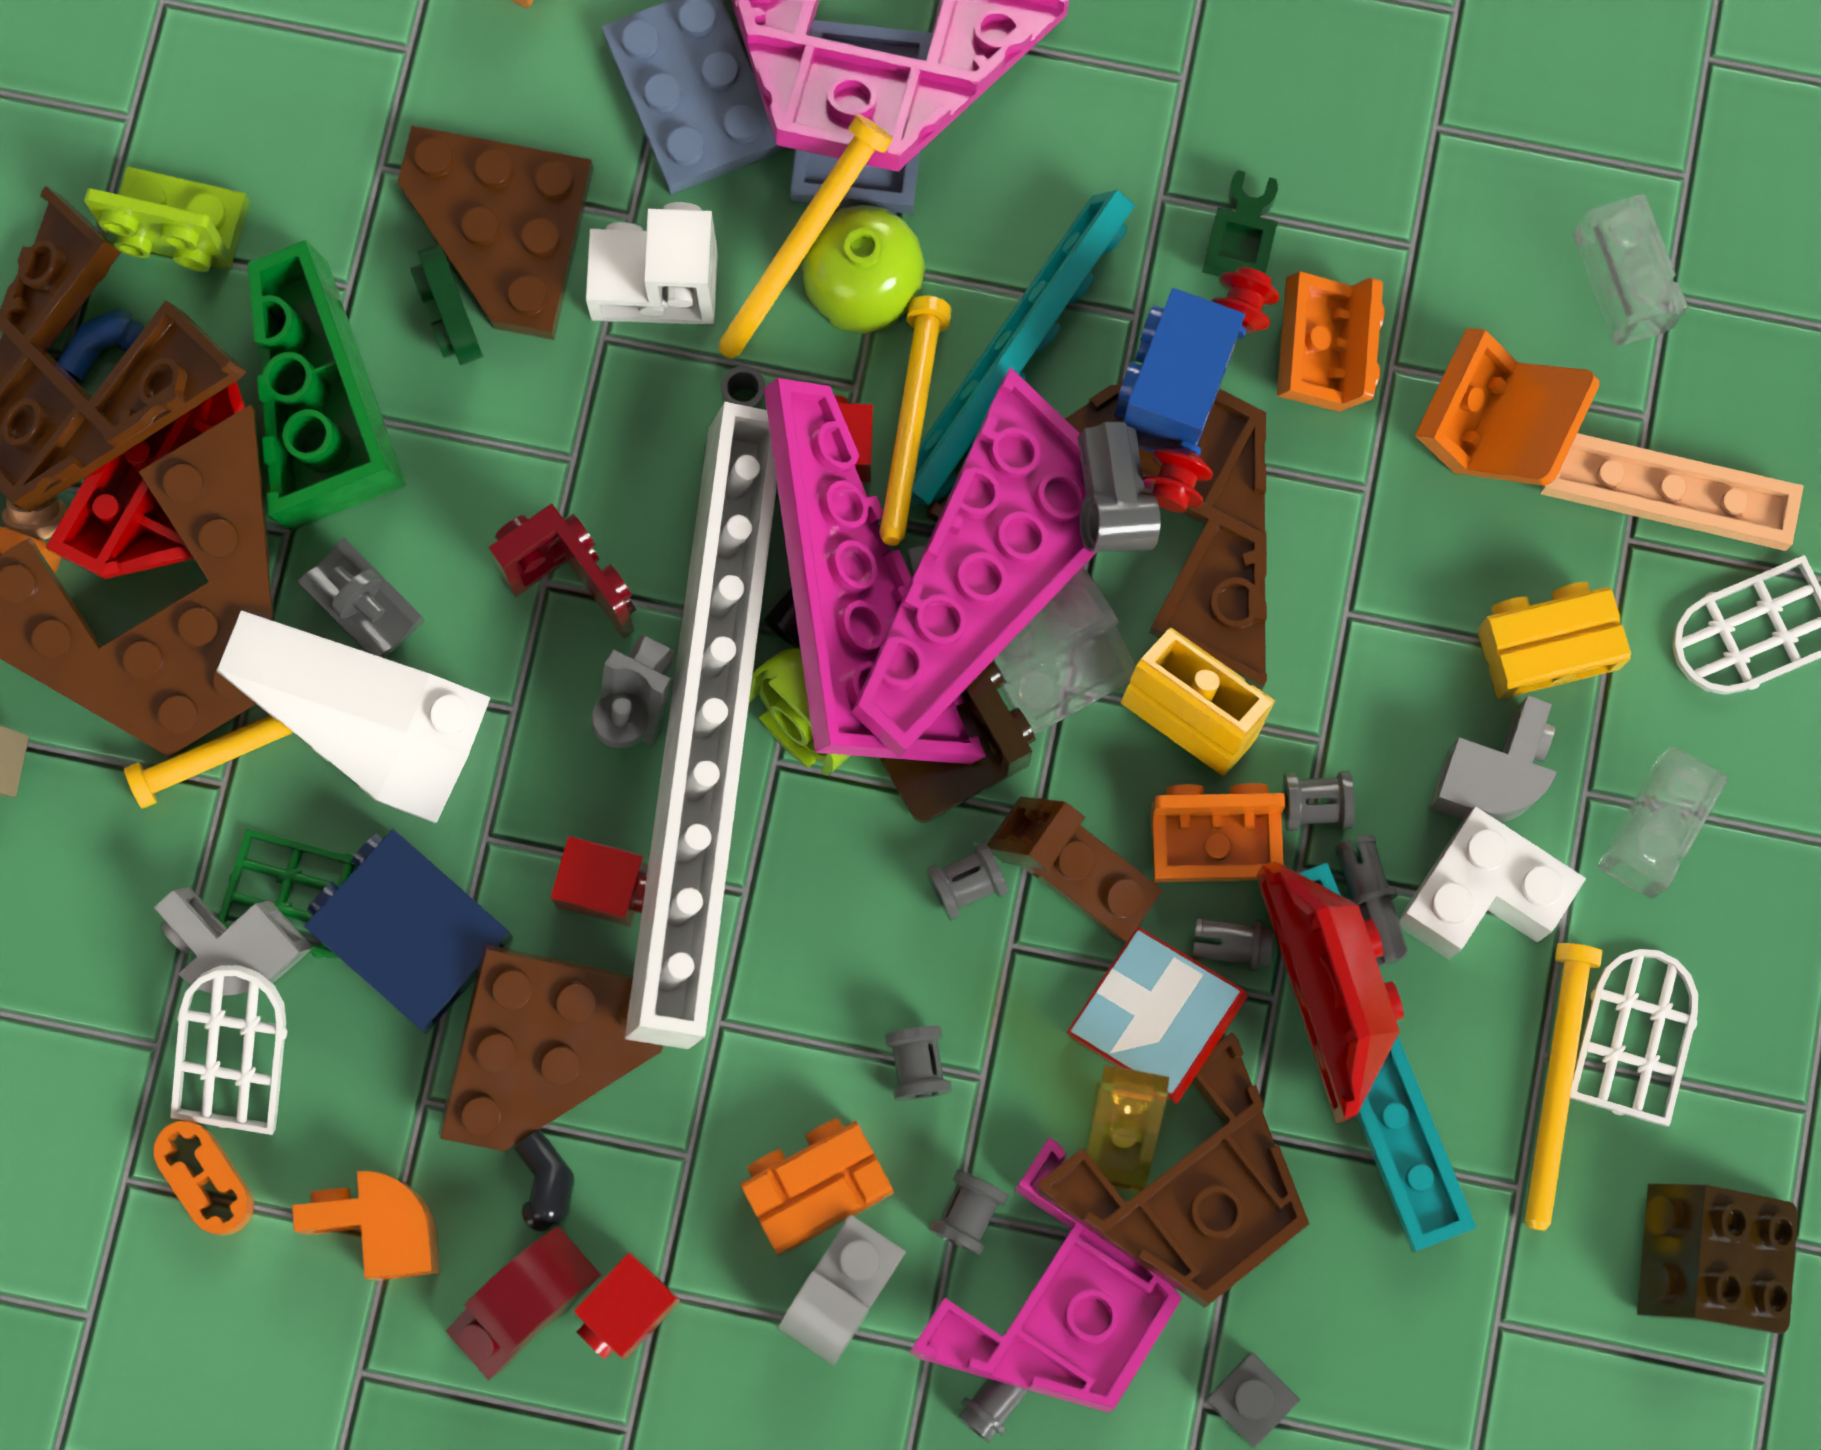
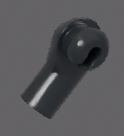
M539 1129L521 1141L515 1147V1151L535 1176L530 1201L526 1202L522 1207L523 1220L529 1228L543 1232L549 1230L553 1225L560 1224L569 1213L574 1187V1175L560 1154Z

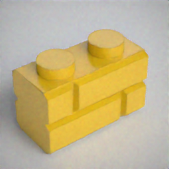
M1578 582L1554 590L1551 593L1553 598L1551 601L1530 606L1528 597H1516L1491 607L1492 615L1487 616L1478 627V636L1485 660L1489 665V673L1495 694L1499 700L1618 671L1631 659V651L1623 625L1620 624L1619 611L1613 591L1609 586L1591 591L1588 582Z
M1171 627L1138 662L1129 681L1131 683L1126 688L1120 702L1224 777L1257 739L1275 700L1254 685L1247 684L1243 677Z

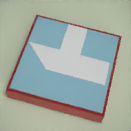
M1137 927L1066 1033L1070 1039L1177 1104L1248 996L1242 988L1142 928Z

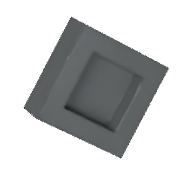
M1250 1352L1205 1399L1252 1448H1255L1301 1400L1253 1352Z

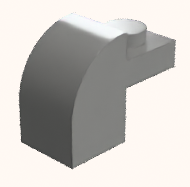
M1528 695L1515 710L1502 752L1459 737L1447 752L1429 808L1463 820L1475 807H1478L1501 823L1512 820L1527 811L1545 794L1557 774L1556 771L1533 763L1534 760L1544 761L1553 740L1555 726L1546 723L1552 704Z
M190 887L172 890L154 907L165 920L161 924V929L166 937L184 953L192 950L197 955L179 973L190 985L206 971L218 966L240 965L257 971L273 983L313 949L309 942L271 900L255 903L228 929ZM224 976L222 995H237L248 992L249 981L237 976ZM213 979L202 983L197 989L212 994Z
M850 1215L815 1270L811 1272L782 1319L778 1330L832 1366H835L870 1312L871 1306L906 1254V1251Z

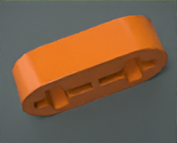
M177 1121L166 1126L158 1134L154 1143V1159L157 1167L193 1222L200 1229L215 1235H231L241 1231L249 1223L254 1212V1199L249 1187L215 1136L206 1127L191 1121ZM179 1136L190 1141L200 1139L202 1145L194 1152L196 1159L204 1169L199 1175H196L193 1169L186 1163L177 1162L173 1164L171 1157L178 1152L174 1141ZM212 1181L215 1188L221 1193L228 1195L235 1192L237 1200L230 1205L234 1216L229 1221L219 1216L208 1218L206 1211L213 1206V1200L204 1187L208 1182Z

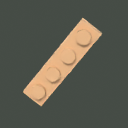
M1577 433L1556 479L1552 483L1542 486L1540 494L1786 551L1793 545L1804 485Z

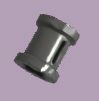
M1339 771L1336 778L1298 779L1295 773L1284 774L1282 793L1285 794V808L1283 809V815L1287 831H1297L1300 824L1338 823L1341 829H1351L1353 827L1354 789L1349 771ZM1309 798L1331 799L1330 803L1324 804L1305 803L1306 799Z
M985 841L975 845V853L943 868H939L935 864L926 868L934 892L950 921L959 917V909L993 893L998 897L1009 893L999 865Z
M921 1026L898 1030L885 1035L887 1046L893 1048L898 1087L893 1090L895 1101L930 1098L952 1091L951 1081L943 1078L938 1040L942 1038L940 1026Z
M957 1170L953 1177L957 1186L940 1220H932L928 1230L980 1256L984 1248L980 1241L997 1205H1005L1009 1195L975 1176Z

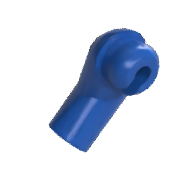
M118 308L92 318L79 326L59 358L58 363L75 380L83 382L102 349L116 344L121 350L127 351L145 326L141 322L132 319L131 312Z

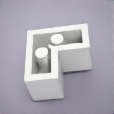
M674 202L666 204L663 209H648L647 231H643L636 224L624 222L611 223L606 226V229H590L586 302L591 320L715 325L718 250L712 211H701L699 206L691 203Z
M1475 807L1462 820L1402 912L1399 917V923L1402 930L1448 960L1463 949L1487 910L1538 943L1553 932L1586 878L1478 807Z

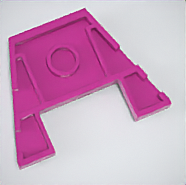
M1049 1137L1014 1191L1068 1226L1070 1232L1003 1336L999 1335L944 1298L909 1353L922 1360L1110 1413L1115 1409L1182 1300V1297L1172 1285L1037 1194L1033 1187L1066 1161V1152L1058 1142Z

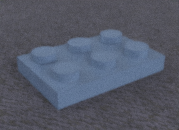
M669 0L601 26L606 44L670 195L784 151L782 146H778L775 143L756 78L722 0Z
M813 20L810 36L926 61L933 33ZM795 150L790 190L791 201L810 203L839 159ZM920 152L898 172L865 165L838 207L865 204L886 208L894 213L913 214Z

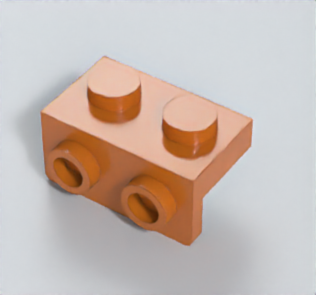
M1301 271L1286 277L1277 384L1278 397L1337 412L1369 401L1374 397L1380 378V366L1377 362L1379 330L1383 324L1385 313L1382 304L1383 282L1381 280L1370 277L1357 284L1348 285Z
M1246 783L1230 786V794H1204V787L1201 785L1183 784L1166 787V795L1155 796L1150 807L1154 883L1258 881L1256 875L1262 865L1274 861L1283 865L1281 812L1285 808V794L1269 793L1268 785Z

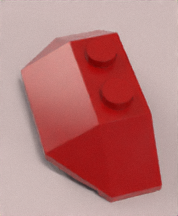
M237 381L86 476L45 548L49 552L103 579L194 559L139 471L245 408Z
M1276 861L1264 864L1256 876L1335 1121L1340 1123L1358 1114L1400 1032L1397 1020L1404 1018L1402 1002L1393 981L1383 982L1376 958L1383 956V946L1373 919L1363 921L1359 905Z

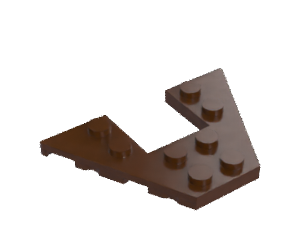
M47 186L44 187L40 195L41 198L48 202L36 240L31 247L22 246L18 258L19 268L17 276L8 287L0 309V331L3 332L0 340V491L11 503L28 512L35 510L239 380L247 372L183 310L165 300L93 397H91L47 351L60 333L69 326L73 316L97 284L106 277L110 267L121 254V251L63 196Z
M1123 380L1116 385L1108 386L1091 397L1086 405L1066 417L1065 420L1079 433L1084 428L1095 427L1104 422H1123V420L1113 417L1119 401L1118 395ZM1219 388L1198 447L1202 450L1200 456L1212 470L1213 477L1208 481H1197L1194 489L1203 497V503L1198 507L1187 506L1186 511L1183 513L1205 524V527L1155 618L1149 633L1161 638L1172 627L1243 677L1247 684L1254 685L1262 691L1267 681L1265 622L1267 620V603L1265 602V578L1267 575V531H1265L1266 412ZM1139 449L1143 478L1145 476H1158L1161 467L1153 461V453ZM948 497L939 503L936 501L932 503L927 509V518L938 522Z
M252 404L139 471L208 579V582L101 646L31 537L0 555V659L168 757L256 704L217 672L241 610L274 621L268 567L269 555L266 522L262 500V478L259 467L255 423L256 411Z

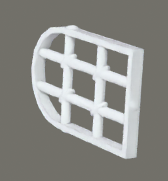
M1805 555L1716 593L1709 592L1704 598L1685 610L1674 628L1672 648L1677 666L1690 682L1704 691L1726 695L1747 689H1756L1766 681L1821 658V650L1801 658L1794 645V642L1799 641L1797 637L1821 627V617L1787 631L1779 614V611H1783L1782 606L1810 594H1813L1821 611V587ZM1799 566L1808 585L1772 600L1763 581ZM1754 585L1761 601L1756 602L1758 606L1724 620L1715 601ZM1706 605L1713 621L1708 622L1710 626L1682 637L1683 627L1691 614ZM1768 613L1776 632L1771 633L1773 637L1739 651L1730 633L1735 631L1734 626ZM1719 633L1728 652L1723 653L1725 657L1693 670L1685 660L1683 648ZM1783 644L1792 663L1753 679L1746 663L1750 662L1749 658ZM1735 664L1743 683L1725 686L1710 683L1702 677Z
M1637 949L1621 954L1607 965L1590 994L1591 1003L1576 1058L1570 1099L1610 1110L1616 1115H1627L1669 1127L1693 1031L1697 1027L1698 992L1692 975L1679 960L1659 950ZM1644 957L1655 958L1668 965L1658 1005L1638 1000L1639 993H1635ZM1633 959L1624 995L1604 990V985L1611 971L1623 961ZM1676 974L1683 979L1689 995L1688 1014L1672 1010L1673 1003H1669ZM1600 999L1618 1004L1616 1010H1620L1611 1047L1590 1042ZM1631 1008L1652 1014L1650 1020H1654L1645 1058L1624 1052L1626 1046L1622 1045ZM1665 1018L1686 1024L1675 1066L1658 1062L1660 1056L1656 1055ZM1587 1052L1604 1056L1602 1062L1606 1063L1598 1098L1577 1092ZM1618 1061L1638 1066L1637 1073H1641L1632 1108L1608 1101ZM1652 1071L1673 1076L1663 1117L1642 1111Z
M240 965L215 967L202 973L187 989L177 1016L179 1024L170 1118L214 1125L220 1128H233L273 1135L276 1131L284 1042L287 1037L284 1002L275 985L259 972ZM224 976H237L249 981L246 1019L224 1016L225 1010H221ZM213 979L210 1013L190 1010V1004L196 989L202 983ZM259 988L267 994L275 1009L276 1024L260 1022L261 1017L256 1016ZM189 1021L206 1023L205 1029H209L206 1064L185 1061ZM220 1026L241 1029L240 1034L244 1035L241 1070L219 1067L221 1063L216 1061ZM255 1031L276 1035L272 1075L255 1073L256 1068L252 1067ZM184 1072L201 1074L200 1080H204L201 1111L181 1108ZM215 1077L236 1080L235 1085L239 1086L236 1117L212 1113ZM250 1082L271 1086L267 1122L247 1119Z

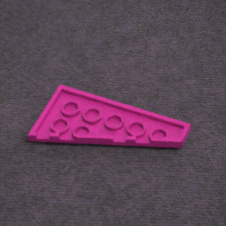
M1011 367L999 384L851 712L898 758L905 753L1097 553L1089 552L1085 549L1080 534V509L1082 501L1086 496L1077 438L1080 433Z
M777 378L764 387L815 753L972 764L986 757L978 735L969 738L956 708L964 703L961 695L953 701L900 758L851 713L909 586L911 576L900 550L890 551L889 546L882 541L878 522L882 520L883 510L876 495L867 497L854 466L860 455L831 387Z

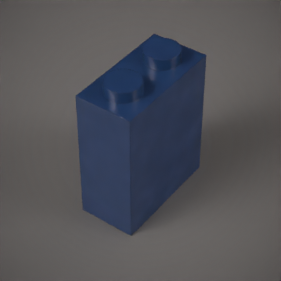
M392 829L384 839L376 833L363 844L351 860V863L357 867L356 870L340 887L331 882L313 899L306 910L313 917L304 927L421 1031L427 1034L475 981L484 944L504 948L513 936L502 924Z

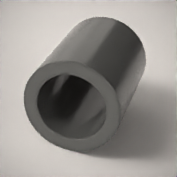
M738 366L729 370L721 383L723 403L729 402L766 410L765 382L762 375L756 369L748 366ZM742 389H749L757 393L752 400L747 402H739L732 398L737 391Z

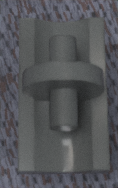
M345 538L335 545L321 563L305 573L297 581L365 652L382 658H386L425 621Z
M643 635L639 637L628 656L613 649L604 663L600 698L594 707L591 717L592 731L596 738L604 745L616 749L629 748L642 739L644 743L653 747L663 727L671 678L665 675L674 661L675 652L672 649Z

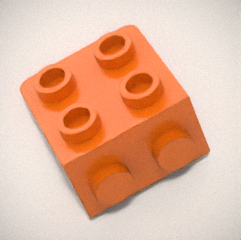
M1466 328L1415 437L1455 474L1545 486L1556 479L1599 388L1600 382L1587 369L1519 363L1487 330Z

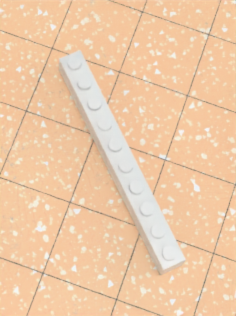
M729 402L723 403L708 428L625 1039L683 1049H690L703 1039L706 1034L777 490L767 410Z

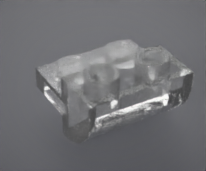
M1083 567L993 660L1004 682V686L1001 689L1011 708L1018 707L1022 711L1034 735L1127 684L1136 667L1115 626L1119 621L1099 587Z

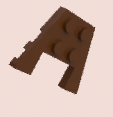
M1233 1032L1216 1044L1192 1081V1084L1223 1121L1224 1126L1128 1202L1122 1199L1083 1148L1033 1187L1040 1197L1204 1308L1309 1225L1280 1146H1275L1262 1112L1264 1105L1256 1084L1252 1085L1241 1057L1244 1053L1240 1042Z

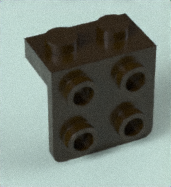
M993 661L960 694L964 703L956 707L969 738L978 735L986 757L972 764L878 757L911 816L917 822L926 823L1030 765L1032 750L1029 744L1036 741L1035 735L1022 711L1018 707L1009 711L997 689L1003 687L1004 682Z
M1648 1183L1637 1315L1662 1319L1706 1321L1768 1333L1781 1334L1786 1332L1790 1325L1798 1222L1796 1206L1789 1201L1706 1184Z

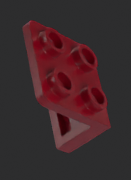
M551 503L530 519L526 515H520L497 531L495 534L497 541L489 546L488 549L501 578L515 597L568 562L621 636L625 639L635 632L630 614L636 611L630 599L632 593L611 564L602 570L598 567L596 563L600 559L593 549L595 543L573 513L563 519Z

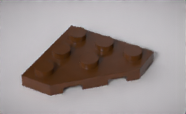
M411 125L398 179L401 192L420 216L432 234L434 241L437 244L441 243L447 260L476 299L480 309L494 329L551 340L555 339L594 169L592 160Z
M484 944L438 1131L440 1139L506 1151L533 1132L544 1127L661 1053L663 1045L625 1039L633 975Z

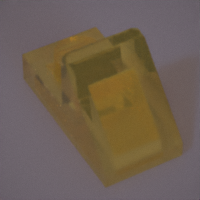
M1108 1065L1103 1067L1101 1081L1096 1087L1085 1151L1114 1187L1142 1191L1146 1188L1168 1094V1076Z

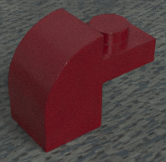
M557 1226L522 1251L484 1284L464 1304L466 1309L448 1327L446 1332L489 1381L504 1370L540 1331L565 1314L602 1275L562 1229Z

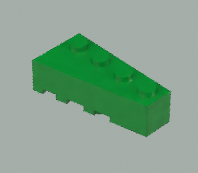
M303 240L248 262L254 342L258 345L260 375L257 376L259 400L263 402L266 437H262L264 463L268 465L270 493H267L269 516L290 531H293L407 486L328 261L307 240Z

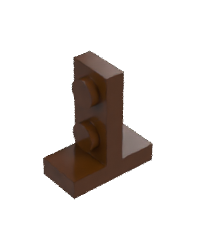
M1020 796L987 844L992 854L1003 863L1022 866L1115 939L1128 942L1163 889L1084 829L1080 824L1085 816L1066 801Z

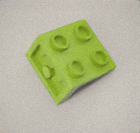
M128 166L119 194L88 188L84 202L98 221L99 226L102 227L113 245L122 253L138 258H149L151 252L171 256L178 265L199 272L209 271L210 266L231 270L250 205L246 193Z

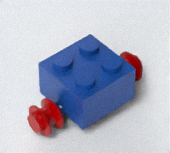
M1238 267L1235 272H1226L1220 275L1219 283L1227 291L1225 298H1214L1209 301L1172 287L1165 308L1153 304L1140 337L1141 344L1135 361L1141 362L1143 365L1131 361L1118 395L1119 401L1113 417L1123 420L1129 427L1136 428L1138 448L1153 453V461L1161 467L1158 476H1145L1143 481L1144 487L1155 496L1158 506L1163 509L1184 513L1187 506L1198 507L1202 505L1203 497L1194 488L1197 481L1211 480L1213 472L1200 456L1202 450L1198 447L1231 359L1237 338H1244L1246 333L1267 329L1270 325V320L1261 311L1263 305L1276 304L1279 301L1280 295L1271 286V278L1253 268Z

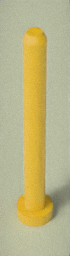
M857 114L848 129L854 137L719 340L718 350L725 357L733 359L741 354L874 151L877 150L885 153L894 140L887 131L870 119Z
M925 295L913 298L907 312V322L914 328L880 527L882 541L890 546L898 545L905 538L938 334L945 331L950 324L951 306L943 299L935 296Z
M269 715L145 770L140 762L124 768V773L141 809L157 803L155 793L294 732L281 721L275 720Z
M1557 943L1555 961L1564 963L1525 1213L1527 1228L1546 1231L1551 1224L1590 968H1600L1603 951L1586 945Z

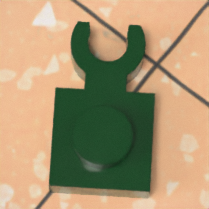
M1238 170L1234 174L1228 195L1230 204L1235 211L1217 208L1202 273L1220 277L1223 273L1235 272L1238 267H1249L1266 274L1278 221L1262 218L1261 216L1266 214L1274 204L1278 191L1277 179L1269 177L1264 194L1260 197H1250L1242 188L1245 171Z

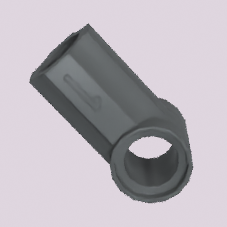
M1104 422L1095 427L1084 428L1077 438L1086 493L1082 501L1079 521L1081 539L1085 549L1089 552L1150 551L1154 549L1160 534V510L1155 496L1151 493H1145L1136 428L1127 426L1126 422Z

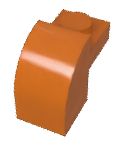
M357 1171L359 1198L351 1199L350 1188L323 1189L310 1192L311 1203L292 1205L294 1232L314 1235L361 1229L364 1276L366 1279L378 1281L440 1274L437 1230L431 1210L414 1189L395 1178L372 1171Z

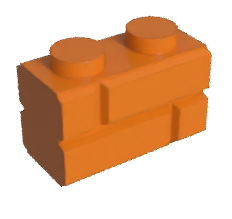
M839 1117L832 1119L804 1136L809 1144L805 1149L788 1158L785 1157L781 1149H778L746 1167L751 1178L740 1183V1186L778 1257L842 1223L850 1215L854 1216L894 1194L887 1176L857 1121L844 1127Z

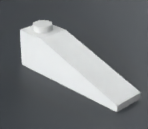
M242 610L217 669L220 675L275 720H279L308 743L312 747L311 749L324 760L330 761L357 783L358 787L373 800L434 824L437 823L468 758L491 698L430 673Z

